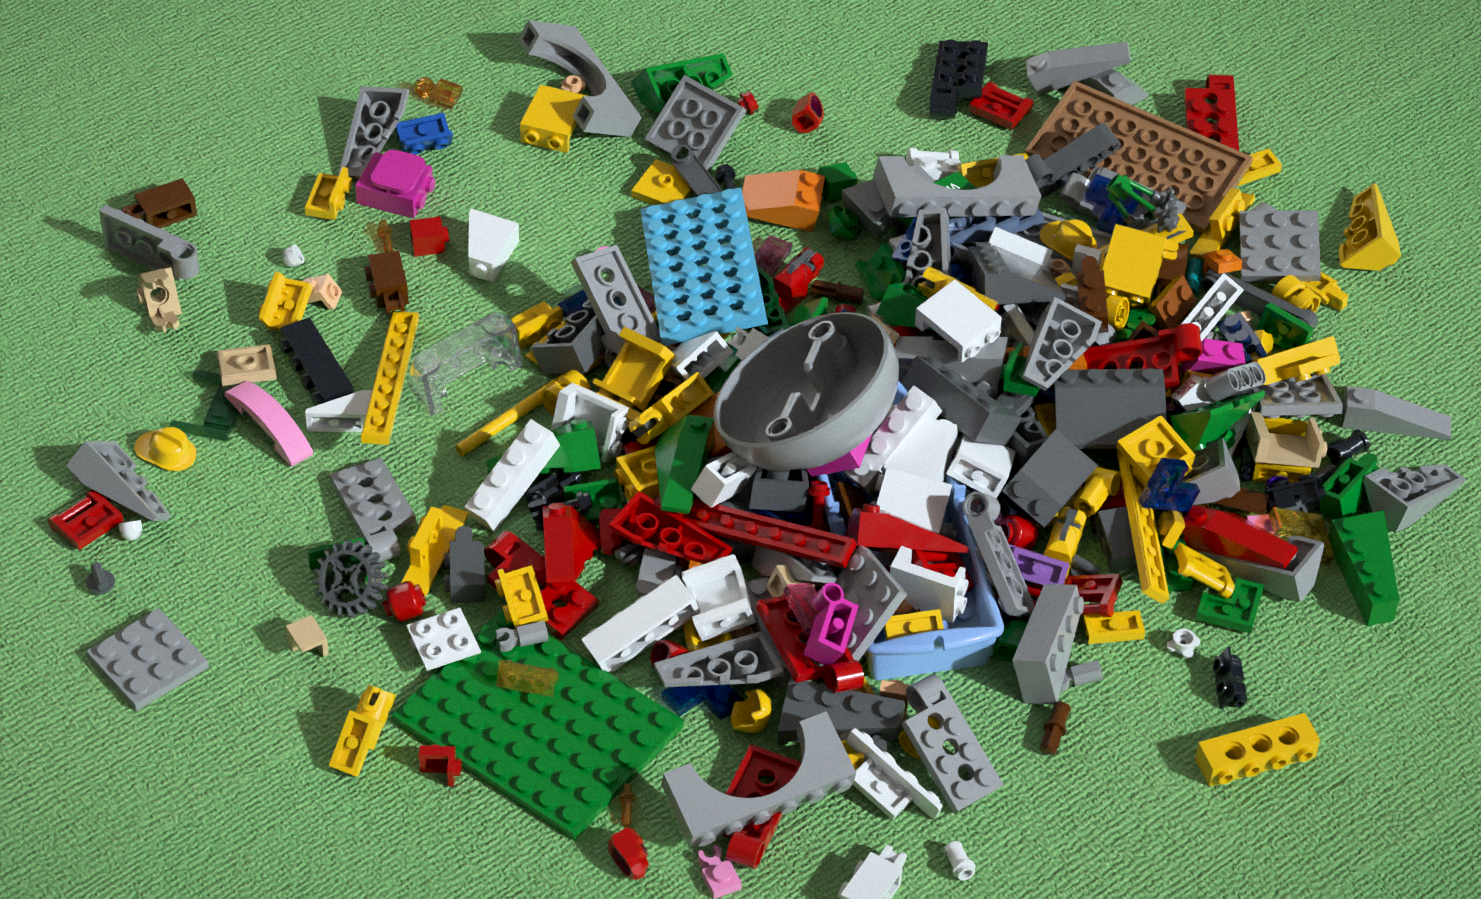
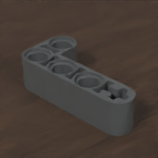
M1102 123L1045 160L1039 154L1028 157L1025 161L1042 199L1063 187L1072 173L1081 175L1115 153L1121 143L1107 124Z

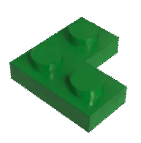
M1236 578L1231 599L1203 592L1196 620L1251 634L1264 585Z

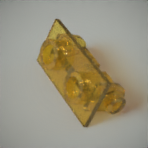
M510 659L507 661L499 660L498 687L554 696V687L558 681L559 672L554 670L553 667L547 669L515 663Z

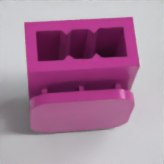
M389 150L384 154L375 152L355 185L357 204L414 219L419 209H423L428 193H432L436 180L433 178L432 166L425 165V160L421 156L398 150Z

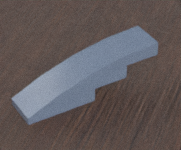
M1037 208L1035 216H957L949 219L950 242L968 244L988 240L994 227L1013 234L1044 223V217L1039 208Z

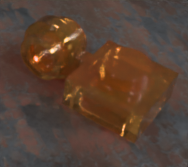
M421 77L414 83V92L421 98L429 96L430 102L453 109L463 94V86L442 78L439 79L437 84H433L430 78Z

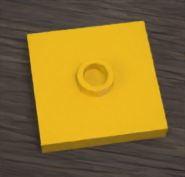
M655 159L631 190V197L652 205H660L674 202L675 200L688 199L693 192L673 165Z

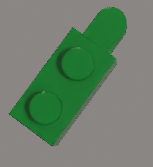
M1364 454L1358 461L1348 458L1322 485L1326 492V497H1322L1321 501H1319L1322 516L1332 520L1351 517L1368 499L1363 479L1366 475L1379 470V467L1376 466L1378 460L1375 454Z

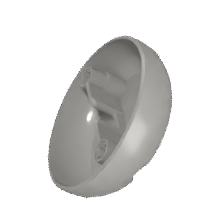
M852 312L817 316L777 333L747 355L724 382L714 407V422L719 434L726 445L740 459L756 467L774 472L813 469L844 456L864 442L877 429L893 404L899 380V361L891 338L878 321L864 314Z

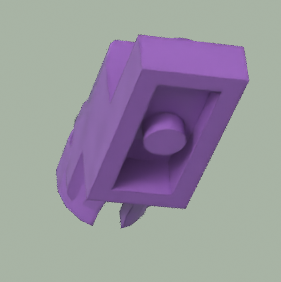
M1009 544L1023 579L1041 585L1064 584L1070 563Z

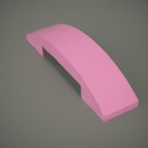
M245 381L225 392L224 396L240 413L246 411L275 441L274 449L291 467L313 455L310 444L291 416L262 388L252 382Z

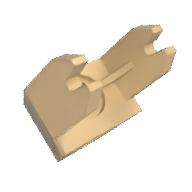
M162 268L140 274L138 277L140 288L136 289L137 298L140 304H144L156 331L164 333L167 328L177 329L180 323L176 315H180L182 312L172 268ZM156 287L162 288L158 295H150L151 291L156 289Z

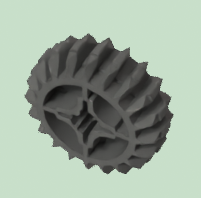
M345 540L343 545L341 543L333 544V550H324L326 559H317L318 563L322 566L320 569L315 568L313 570L315 574H319V579L313 580L312 583L320 586L315 594L323 596L320 603L324 606L329 605V612L336 613L338 611V615L341 617H346L347 614L349 617H357L358 612L361 615H366L368 608L375 609L377 607L374 599L382 600L384 598L380 593V589H387L388 586L382 584V579L388 578L389 575L388 573H382L381 569L387 564L385 562H377L381 554L379 552L372 553V546L365 545L363 547L361 541L352 543V541ZM349 556H355L361 562L350 566L345 564L343 560ZM368 575V581H367V585H366L365 579H366V576ZM350 591L359 598L352 602H347L340 596Z

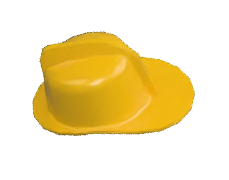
M1081 220L1054 221L1044 225L1040 230L1042 243L1073 261L1074 250L1077 244L1097 249V243L1092 236L1090 227Z
M165 427L160 430L146 432L134 444V451L139 458L168 471L187 469L196 459L194 445L188 440L183 431L175 427Z

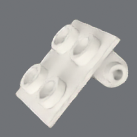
M461 608L406 625L411 635L410 643L412 649H417L427 671L481 653Z

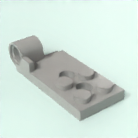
M1095 166L1088 179L1077 173L1070 175L1059 194L1062 202L1070 206L1072 210L1112 228H1115L1116 224L1127 226L1121 212L1107 198L1110 192L1106 190V186L1118 173L1104 167ZM1140 184V185L1146 187L1147 189H1149V190H1151V191L1154 190V189L1149 188V187H1147V186H1145V185H1143V184ZM1133 188L1136 194L1155 207V201L1151 200L1143 192ZM1128 196L1125 200L1118 199L1122 205L1125 202H1133L1135 204L1134 209L1127 211L1135 219H1144L1145 214L1151 212L1131 196ZM1179 200L1176 201L1175 206L1178 207L1176 214H1183L1186 209V203ZM1158 219L1149 221L1147 227L1156 224Z
M617 245L576 257L570 262L605 332L601 340L606 348L605 362L609 369L626 342L618 336L624 326L656 342L661 341L660 331ZM601 272L609 276L610 282L603 280ZM612 295L621 300V306L614 303Z

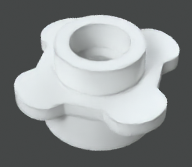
M1179 629L1174 631L1172 641L1167 642V649L1172 652L1176 651L1185 658H1190L1193 656L1194 648L1200 645V639L1191 630Z

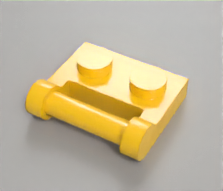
M1179 543L1174 551L1179 565L1178 573L1186 578L1190 576L1218 591L1219 596L1228 599L1232 595L1235 585L1227 568Z

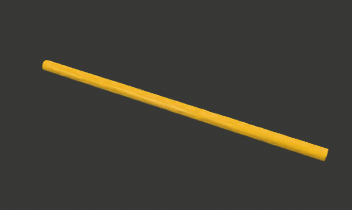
M657 311L651 314L655 323L658 321ZM606 349L593 362L590 369L582 373L583 376L605 361ZM562 373L456 444L455 449L457 453L463 457L542 404L541 391L552 382H557L558 378L565 373Z

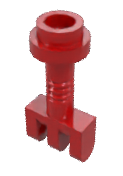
M812 481L808 494L813 496L812 523L805 526L830 532L828 521H823L824 496L830 495V488L827 487L828 483L825 481Z

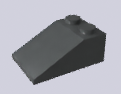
M1055 429L1001 493L1031 517L1039 526L1045 528L1098 465Z

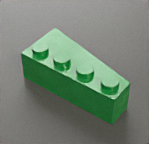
M1384 510L1332 520L1327 543L1366 625L1371 626L1394 621L1399 603V594Z

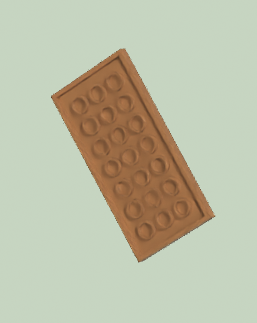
M1075 80L1025 150L1028 157L1039 154L1045 160L1095 126L1106 123L1121 145L1115 153L1095 166L1104 167L1122 176L1125 175L1129 179L1159 192L1164 189L1166 190L1168 186L1172 187L1175 190L1174 195L1177 197V200L1186 203V209L1182 215L1192 230L1201 234L1210 227L1209 218L1231 188L1236 189L1253 161L1252 156ZM1095 166L1081 175L1088 179Z

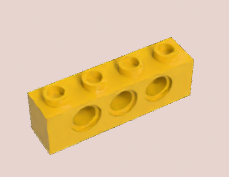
M1306 713L1198 742L1195 761L1209 787L1217 784L1224 785L1235 779L1246 776L1253 777L1260 772L1271 769L1278 770L1299 761L1307 762L1316 757L1320 738Z

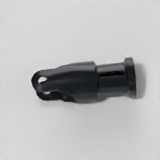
M1356 429L1352 431L1351 436L1344 440L1337 439L1328 444L1326 455L1330 458L1332 465H1336V468H1338L1348 458L1352 459L1353 455L1359 452L1364 453L1370 449L1368 437L1364 432Z

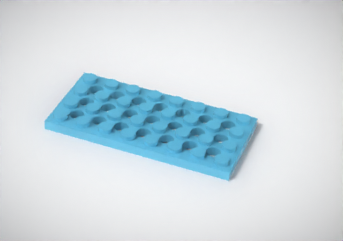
M741 187L712 194H703L684 200H675L670 203L651 205L640 209L662 345L667 346L685 342L717 331L718 334L736 331L737 326L741 329H747L768 324Z

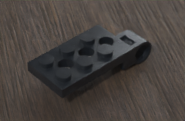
M952 39L939 41L930 97V118L955 119L957 97L982 98L988 42L978 40L956 41Z

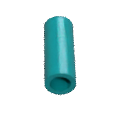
M1191 258L1187 263L1185 279L1195 297L1199 295L1203 262L1198 258Z

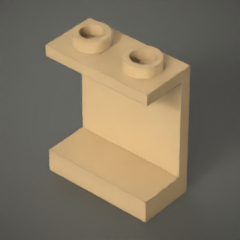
M1250 412L1245 436L1255 462L1320 467L1321 458H1325L1327 453V442L1323 440L1321 428H1318L1315 418L1309 417L1305 436L1269 433L1262 413Z

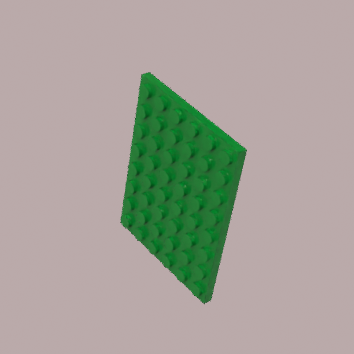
M502 608L474 635L481 653L440 667L391 714L392 722L429 746L434 744L455 746L456 758L461 759L462 768L574 841L684 728V720L609 672L602 671L598 665L548 635L547 642L523 647L518 645L514 646L510 651L500 652L499 642L506 641L507 639L497 640L496 630L500 628L515 629L513 621L507 623Z

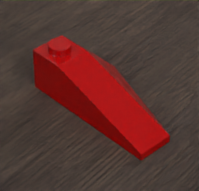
M640 491L635 494L608 526L609 529L633 543L702 564L715 561L721 557H727L733 550V547L675 512L661 511L660 503Z
M552 503L549 506H543L546 583L575 582L584 570L586 560L592 559L593 550H598L600 547L599 529L571 505Z
M863 504V508H854L845 531V537L853 538L857 543L856 546L896 549L904 546L912 550L969 552V547L963 543L881 510L880 505Z
M1193 505L1183 518L1185 523L1182 531L1186 546L1193 550L1282 569L1287 567L1298 551L1295 545L1235 513Z

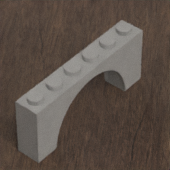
M528 20L518 39L528 55L552 61L575 76L580 77L593 95L583 96L573 114V118L583 132L631 137L642 117L575 26Z
M1023 155L999 156L993 173L995 181L985 187L972 190L952 189L932 183L917 174L907 164L903 156H879L873 174L889 217H917L919 210L946 208L948 217L1035 216L1041 199L1039 189Z
M827 711L799 722L796 734L801 746V766L789 783L769 795L756 798H739L724 794L707 784L698 775L691 763L663 773L662 788L689 846L692 847L697 844L699 846H706L715 841L716 837L727 834V836H731L736 831L740 832L744 826L754 823V825L762 824L768 821L772 815L779 812L781 814H788L797 809L800 804L805 802L813 804L822 800L828 793L833 791L842 793L848 790L854 782L856 771Z

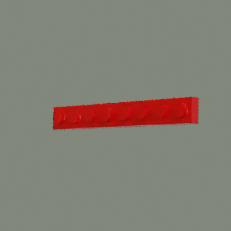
M658 494L655 501L661 504L660 494ZM694 499L689 514L675 512L709 534L845 569L857 545L853 538L718 504L710 508L699 499Z

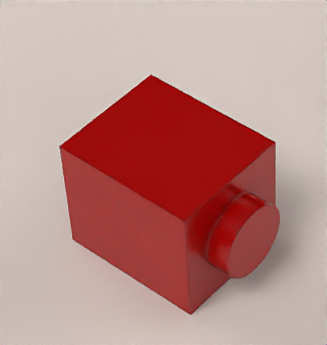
M440 216L409 220L414 257L445 253V242H449L447 226L442 227Z

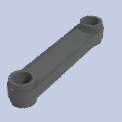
M678 145L673 148L671 152L672 165L696 197L722 191L688 146Z
M1209 269L1200 281L1202 289L1207 293L1223 273L1218 274L1213 269ZM1227 272L1224 273L1244 289L1234 301L1235 304L1262 316L1265 306L1271 302L1314 329L1316 328L1318 317L1310 309L1296 307L1229 275Z

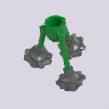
M1119 173L1106 186V190L1110 192L1107 198L1115 204L1123 215L1126 227L1142 230L1147 228L1149 224L1148 218L1135 219L1132 214H1128L1118 200L1119 198L1125 200L1128 196H1131L1153 213L1152 215L1158 219L1157 233H1161L1163 230L1171 232L1180 220L1176 214L1178 207L1175 206L1177 197L1174 195L1175 190L1170 186L1161 192L1151 191L1130 180L1127 176H1121ZM1133 188L1143 192L1151 200L1155 201V207L1136 194Z

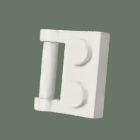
M908 148L906 152L908 165L919 164L934 180H940L957 172L958 164H961L957 150L932 152Z

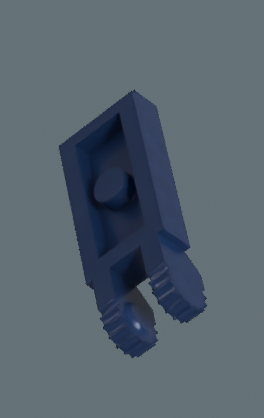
M1240 311L1216 323L1220 333L1227 342L1241 343L1243 345L1246 364L1252 363L1249 354L1255 351L1260 358L1267 356L1259 338Z

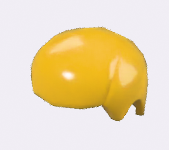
M756 689L745 692L748 696L745 701L735 702L731 713V726L734 730L755 734L767 726L772 716V703L762 690Z

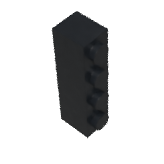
M310 317L280 328L281 339L278 340L281 352L283 355L287 354L289 356L291 368L294 372L300 374L303 388L305 390L309 389L311 392L314 406L354 393L352 384Z

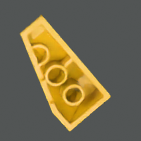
M1373 183L1353 198L1348 216L1351 219L1349 227L1344 229L1343 235L1346 237L1345 243L1340 245L1338 250L1340 265L1343 268L1380 271L1386 266L1393 265L1401 257L1399 242L1379 188Z

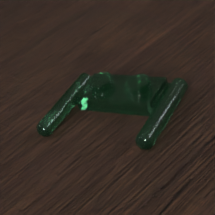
M196 369L192 374L194 380L220 384L204 419V425L173 420L170 423V427L178 428L187 434L227 441L239 411L224 394L239 384L222 386L219 373Z

